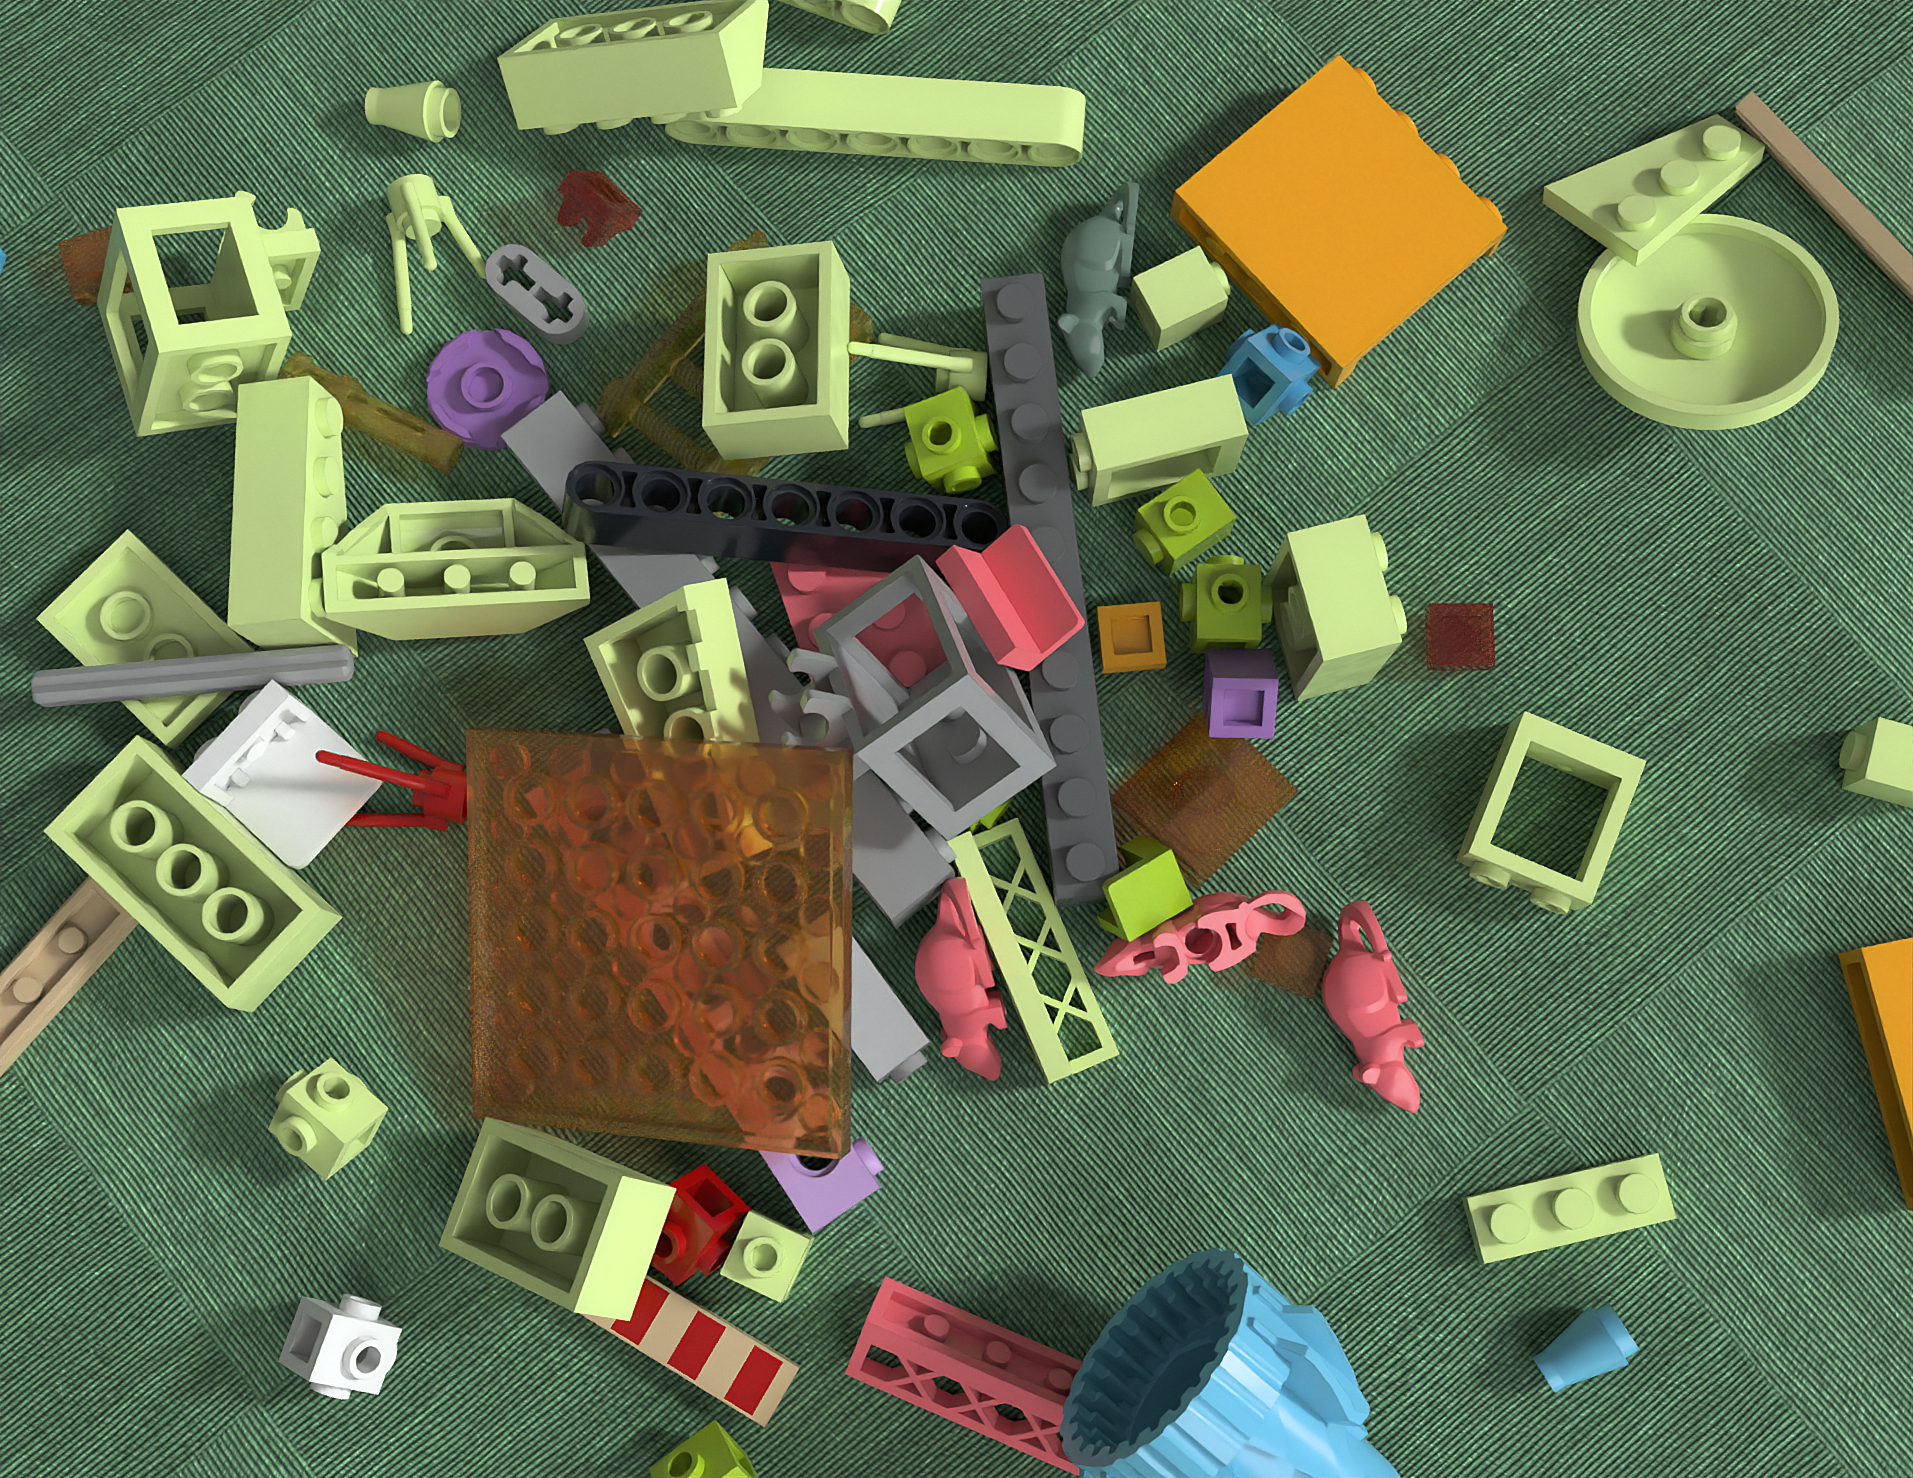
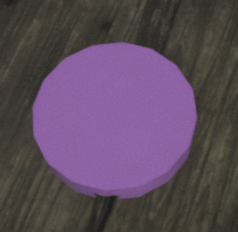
M493 328L494 331L478 332L475 329L460 333L440 348L428 367L426 382L428 384L427 403L430 413L448 437L471 449L494 451L508 447L500 435L547 401L551 394L546 366L531 344L509 330Z

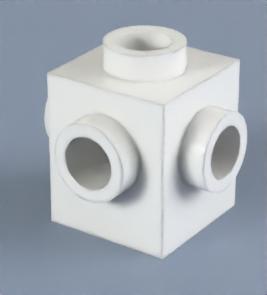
M343 1294L340 1304L302 1296L278 1362L311 1382L310 1388L330 1397L349 1399L352 1390L378 1395L386 1373L394 1364L397 1355V1342L402 1329L379 1316L382 1308L380 1304L362 1297Z

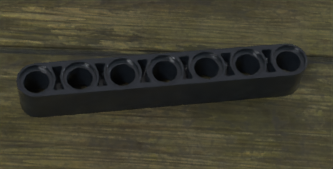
M585 461L576 465L568 473L561 515L563 527L571 537L579 542L593 545L892 573L918 554L940 578L945 577L935 561L953 545L982 553L1009 529L1007 518L1001 509L990 502L982 500L607 461ZM594 499L602 502L604 505L591 506L584 503L583 500ZM657 505L664 507L669 512L659 513L652 511L648 506ZM713 512L726 513L733 517V519L719 518ZM785 518L791 520L797 525H786L781 523L777 519ZM846 524L853 526L854 528L859 530V532H852L846 530L841 525ZM904 531L914 532L921 538L911 537ZM966 537L975 538L982 544L973 543Z

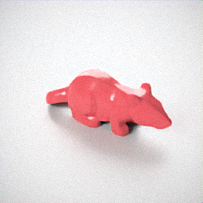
M951 877L944 881L940 890L936 923L918 945L914 958L915 979L922 994L940 1015L943 1026L941 1038L944 1041L940 1046L942 1055L954 1057L967 1070L995 1081L1001 1073L1002 1059L993 1038L988 1032V1026L991 1023L999 1030L1008 1028L1005 1014H1007L1006 1004L1001 989L988 990V988L995 986L992 975L994 963L982 925H977L966 878Z
M1283 890L1265 891L1251 899L1234 892L1206 894L1195 898L1192 901V906L1130 943L1120 937L1114 939L1108 945L1103 957L1095 964L1094 971L1109 977L1120 975L1140 976L1146 974L1150 968L1161 969L1160 973L1163 980L1169 984L1181 981L1187 975L1188 965L1207 963L1214 972L1221 971L1239 963L1255 952L1256 941L1261 932L1283 936L1296 934L1304 927L1306 921L1305 908L1295 895ZM1279 903L1285 906L1283 912H1276L1262 905Z
M1356 900L1345 905L1339 915V950L1323 976L1321 986L1322 1003L1334 1024L1351 1041L1353 1051L1360 1062L1352 1070L1356 1081L1367 1084L1385 1101L1413 1114L1419 1108L1420 1091L1413 1075L1404 1064L1403 1052L1405 1046L1415 1049L1424 1046L1423 1037L1412 1018L1400 1020L1397 1006L1408 1001L1407 994L1373 910L1367 901ZM1359 925L1372 946V952L1367 951L1358 932Z

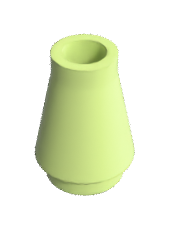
M439 80L389 88L372 87L368 90L365 97V115L368 122L372 125H383L438 143L444 137L452 138L456 135L461 121V102L457 91L454 88L445 87Z

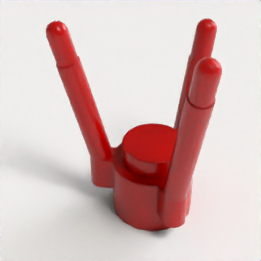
M384 730L376 732L375 738L378 742L433 769V771L422 769L417 776L325 750H319L315 754V759L320 763L413 789V806L423 808V813L354 814L344 826L426 827L447 832L450 822L463 824L467 819L475 794L476 776L464 773V764L444 760Z

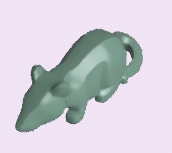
M1123 182L1099 215L1091 217L1073 228L1067 236L1060 253V270L1067 299L1065 306L1066 314L1058 316L1056 321L1058 329L1056 332L1057 336L1064 340L1071 358L1088 379L1095 378L1104 364L1102 333L1105 326L1112 322L1116 331H1124L1128 297L1117 295V291L1119 288L1129 289L1140 186L1136 182ZM1123 214V222L1119 224L1120 217Z

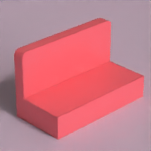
M1014 524L982 553L953 545L935 561L997 664L1030 672L1084 626L1085 622L1082 615L1025 526Z

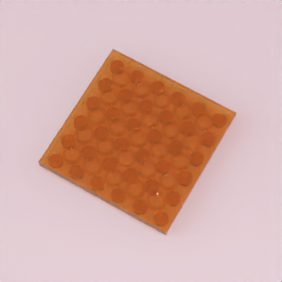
M483 726L466 729L473 1118L485 1119V1117L513 1123L840 1160L851 1152L853 748Z

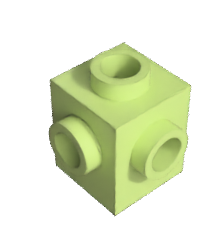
M330 1057L308 1074L304 1069H301L283 1084L275 1096L280 1105L268 1130L278 1138L280 1144L287 1152L301 1158L326 1181L370 1145L389 1108L374 1096L357 1076L348 1073Z

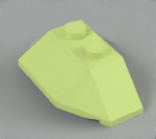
M515 498L384 504L353 528L337 545L334 543L321 553L326 619L394 641L525 633L590 604L585 543L577 541L552 521Z

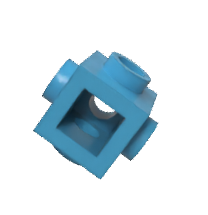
M1276 323L1258 333H1255L1252 329L1244 332L1227 350L1225 357L1229 361L1216 377L1227 374L1232 375L1243 416L1255 427L1280 411L1287 417L1295 412L1313 392V388L1307 382L1322 364L1310 354V347L1303 337L1295 331L1283 328L1279 323Z

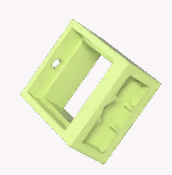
M1227 374L1081 410L1078 433L1070 436L1073 453L1068 454L1070 472L1076 490L1087 489L1091 507L1170 488L1197 468H1200L1207 478L1235 472L1249 433L1232 375Z
M1524 711L1509 725L1456 861L1472 867L1469 875L1475 880L1499 889H1506L1508 883L1532 893L1530 901L1533 904L1554 913L1566 915L1569 909L1576 911L1591 905L1647 761ZM1525 756L1609 790L1575 879L1490 844Z

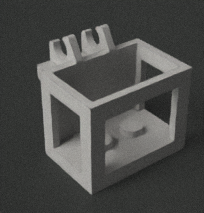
M918 554L813 630L820 653L800 648L791 651L786 661L789 671L808 673L812 676L811 683L794 695H783L773 690L768 696L771 709L801 736L785 732L781 738L785 752L804 768L809 786L825 801L872 769L947 841L957 836L1057 766L1013 667L996 663L955 593ZM915 593L926 606L948 660L907 689L855 635Z

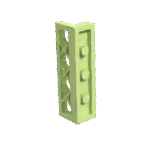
M1014 818L972 836L971 831H968L946 841L957 856L952 861L958 876L966 878L973 912L978 923L982 925L990 952L1047 1086L1120 1055L1058 910L1054 906L1052 896L1018 818ZM1011 837L1021 860L1012 883L988 874L979 852L980 849ZM1024 871L1028 876L1034 893L1018 887ZM994 887L1008 892L1003 905ZM1014 895L1041 906L1046 920L1037 943L1014 934L1006 915ZM1049 929L1060 952L1043 946ZM1020 946L1033 950L1028 965ZM1039 954L1065 963L1071 981L1062 1002L1040 994L1032 977V972ZM1075 988L1085 1011L1069 1005ZM1045 1005L1059 1010L1054 1024ZM1065 1013L1091 1023L1101 1048L1068 1061L1057 1035Z

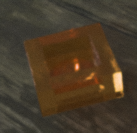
M112 226L58 242L73 298L82 306L97 302ZM128 272L123 293L133 290Z
M1305 926L1296 934L1287 936L1264 932L1249 977L1310 1000L1316 991L1334 937Z

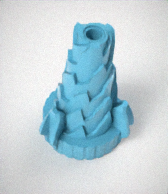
M1210 1248L1206 1252L1200 1250L1191 1253L1185 1259L1177 1260L1167 1266L1162 1273L1155 1275L1146 1282L1112 1317L1101 1331L1096 1343L1089 1349L1083 1359L1080 1370L1072 1381L1071 1391L1065 1400L1062 1411L1064 1418L1060 1424V1436L1063 1437L1061 1445L1069 1460L1080 1469L1079 1476L1081 1478H1401L1393 1465L1364 1438L1368 1435V1432L1362 1423L1369 1416L1370 1406L1359 1389L1355 1373L1337 1336L1323 1314L1312 1305H1292L1275 1287L1235 1252L1229 1249L1223 1251L1221 1248Z

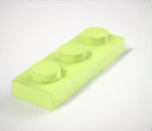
M1649 1153L1462 1197L1478 1262L1482 1264L1677 1219L1658 1153Z

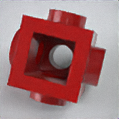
M705 1164L672 1183L665 1182V1184L676 1188L653 1253L651 1264L657 1270L664 1273L676 1286L698 1271L708 1276L725 1262L733 1246L728 1240L751 1210Z

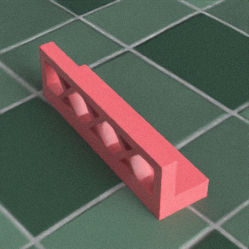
M885 1276L867 1316L845 1374L1079 1476L1080 1469L1064 1453L1061 1445L1062 1442H1060L1056 1433L1060 1432V1424L1064 1418L1062 1411L1065 1400L1071 1391L1070 1386L1083 1362ZM871 1344L897 1355L903 1366L890 1368L866 1357ZM948 1377L959 1382L965 1392L952 1395L937 1388L932 1378ZM1010 1404L1021 1409L1027 1419L1014 1422L1000 1416L994 1405Z

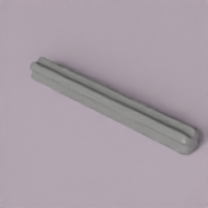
M343 644L38 670L32 675L31 691L35 703L44 707L262 689L272 679L282 687L343 682L353 678L354 659L351 649Z

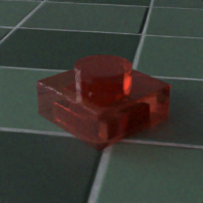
M1429 603L1425 608L1427 671H1490L1495 666L1493 603Z

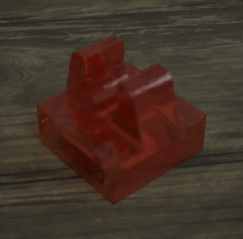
M569 171L557 189L564 196L557 217L558 222L562 226H576L583 215L588 219V231L580 241L585 247H601L621 230H631L643 212L602 171Z

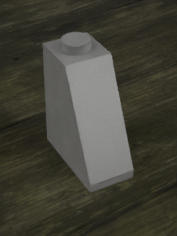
M832 908L777 948L879 1084L890 1076L895 1084L898 1085L928 1062L922 1051L931 1045L930 1040Z

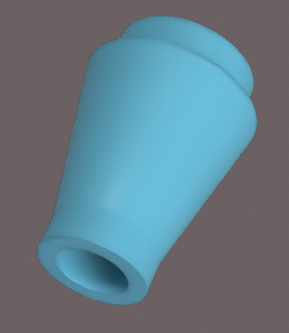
M1606 1303L1595 1311L1589 1306L1549 1346L1532 1358L1556 1393L1568 1385L1629 1365L1626 1358L1639 1351V1348L1611 1305Z

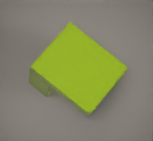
M1142 835L1120 846L1128 868L1103 883L1102 889L1110 907L1097 914L1103 929L1129 943L1193 905L1172 849Z

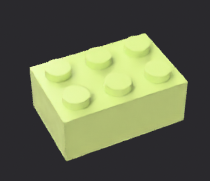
M832 240L708 254L702 427L724 461L848 449L849 352L847 345L849 343L850 278Z
M1365 514L1287 533L1263 581V585H1271L1272 618L1296 701L1368 684L1402 643L1401 634H1405L1407 631L1402 603L1397 595L1389 596L1382 571L1388 569V557L1384 541L1379 532H1370Z
M485 1117L439 1246L572 1312L630 1321L676 1188L544 1131Z

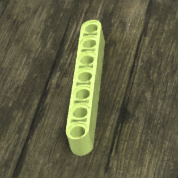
M763 67L761 87L742 103L743 108L738 113L723 118L711 119L706 117L705 111L690 112L677 121L665 123V131L676 140L693 144L1066 167L1080 162L1082 158L1086 99L1079 91L1061 86Z

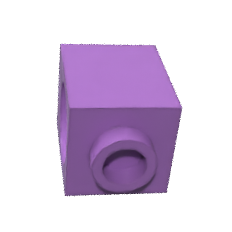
M1206 648L1202 708L1209 737L1274 739L1279 678L1270 649Z

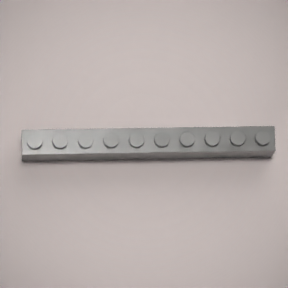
M561 390L500 435L514 457L561 515L567 476L576 465L585 461L636 464L622 447L612 453L599 438L607 430L585 402H582L575 408ZM594 499L583 500L584 503L591 506L604 505L602 502ZM657 505L648 506L652 511L659 513L669 512L664 507ZM585 543L638 610L682 586L716 580L712 574L720 569L713 557L708 555ZM734 585L729 589L765 768L890 923L897 929L940 894L944 881L955 877L954 870L949 863L957 858V856L934 827H931L925 833L922 832L908 815L914 809L886 782L883 784L872 769L862 774L826 801L809 786L804 768L785 752L781 741L782 735L785 732L801 736L771 709L768 699L769 694L773 690L783 695H794L804 688L794 674L789 671L786 661L791 652L774 632L767 638H763L750 622L758 616L756 610Z

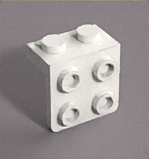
M273 679L263 689L255 691L245 699L239 708L238 716L218 737L208 740L198 749L194 756L193 764L181 775L198 792L227 808L285 864L294 869L306 867L382 784L381 780L318 762L315 759V754L319 750L346 755L364 761L367 760L300 699Z

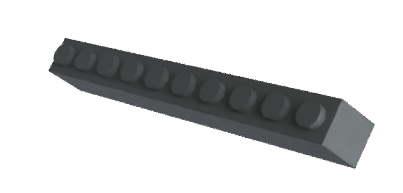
M1043 272L980 279V310L985 351L988 354L987 367L994 424L1000 446L998 457L1008 525L1010 528L1014 524H1019L1028 529L1085 622L1078 632L1030 672L1025 671L1028 702L1057 764L1056 767L1038 778L1052 898L1056 908L1104 903L1108 901L1102 885L1106 880L1119 873Z

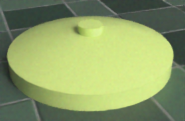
M1699 214L1637 267H1634L1607 248L1594 262L1584 279L1576 316V337L1583 361L1598 384L1609 395L1632 411L1651 420L1695 430H1724L1753 425L1777 416L1797 404L1816 386L1824 374L1830 361L1839 329V307L1835 291L1823 268L1811 254L1791 238L1775 229L1744 218L1719 214Z

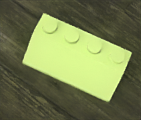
M703 0L550 19L497 58L518 129L543 128L545 134L556 135L571 131L582 123L596 122L598 129L606 130L626 125L633 118L650 117L653 124H665L677 121L690 112L705 111L706 117L711 119L723 118L738 113L743 108L742 103L761 87L769 9L768 0Z

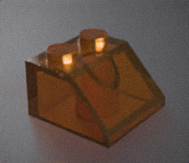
M1200 711L1110 797V801L1147 838L1171 848L1180 872L1199 890L1291 801L1298 790L1245 739L1209 737L1204 713Z

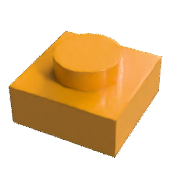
M1160 601L1097 607L1096 619L1102 674L1165 668L1167 661Z

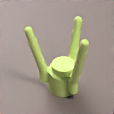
M410 174L393 181L386 190L392 210L386 216V221L392 240L400 330L405 335L411 334L413 330L405 234L408 238L416 240L425 268L433 271L437 267V262L430 237L440 231L441 222H444L478 275L482 279H486V263L458 220L450 197L438 196L432 178L423 174Z
M889 333L879 334L878 342L882 345L855 341L847 345V350L851 354L936 368L935 392L944 393L961 386L973 401L984 402L987 352L971 351L970 348L947 347ZM903 408L863 416L859 419L858 424L861 428H870L906 421Z

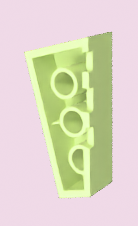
M311 376L238 385L227 627L266 651L343 644L351 649L353 658L358 657L356 628L326 619L321 554L334 543L337 545L348 534L341 444L343 414L338 400Z
M726 578L682 586L584 638L583 640L689 883L781 844Z

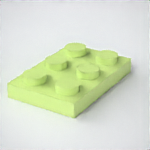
M128 529L36 618L84 666L257 652L237 632L227 627V622L140 538ZM233 691L124 700L121 702L166 746L175 750Z

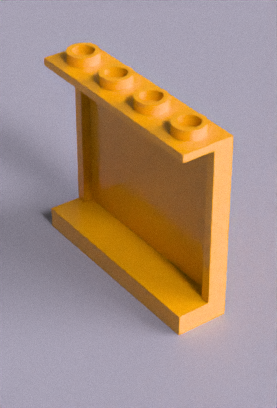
M1340 54L1177 188L1174 192L1170 216L1198 246L1200 245L1201 249L1213 262L1219 263L1225 275L1273 325L1279 323L1283 328L1291 329L1304 338L1310 347V354L1322 364L1317 372L1333 389L1352 374L1357 362L1480 256L1483 254L1487 257L1491 256L1496 251L1508 229L1502 222V216L1497 207L1486 197L1477 196L1460 179V173L1452 160L1443 153H1435L1418 136V130L1411 118L1401 110H1393L1377 93L1376 86L1371 77L1359 67L1352 68Z

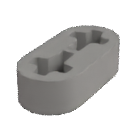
M509 244L501 246L492 252L486 261L485 276L491 290L501 303L542 338L552 344L565 345L573 343L583 336L588 328L590 317L583 297L573 285L533 251L523 245ZM508 267L516 271L523 268L533 287L527 291L516 281L512 280L507 283L503 272ZM548 298L561 309L569 304L568 309L572 318L566 323L558 318L551 322L552 319L542 302Z

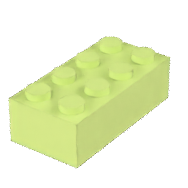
M136 735L52 821L44 832L228 1008L252 1013L343 917L227 808L198 792L181 775L186 769L165 749Z

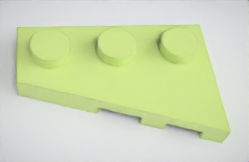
M1716 114L1544 186L1542 203L1625 261L1637 267L1761 163L1765 144Z

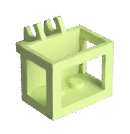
M237 191L235 197L116 209L97 305L137 437L237 423L238 385L276 380L292 337L285 311L300 309L321 252L314 228H305L302 215L297 209L288 208L285 215L286 224L276 230H268L258 226L252 208L256 196L245 191ZM225 228L216 257V266L211 283L168 288L152 236ZM127 272L129 273L134 290L132 293H123ZM203 312L206 322L179 325L176 316ZM143 320L149 340L144 361L132 321Z

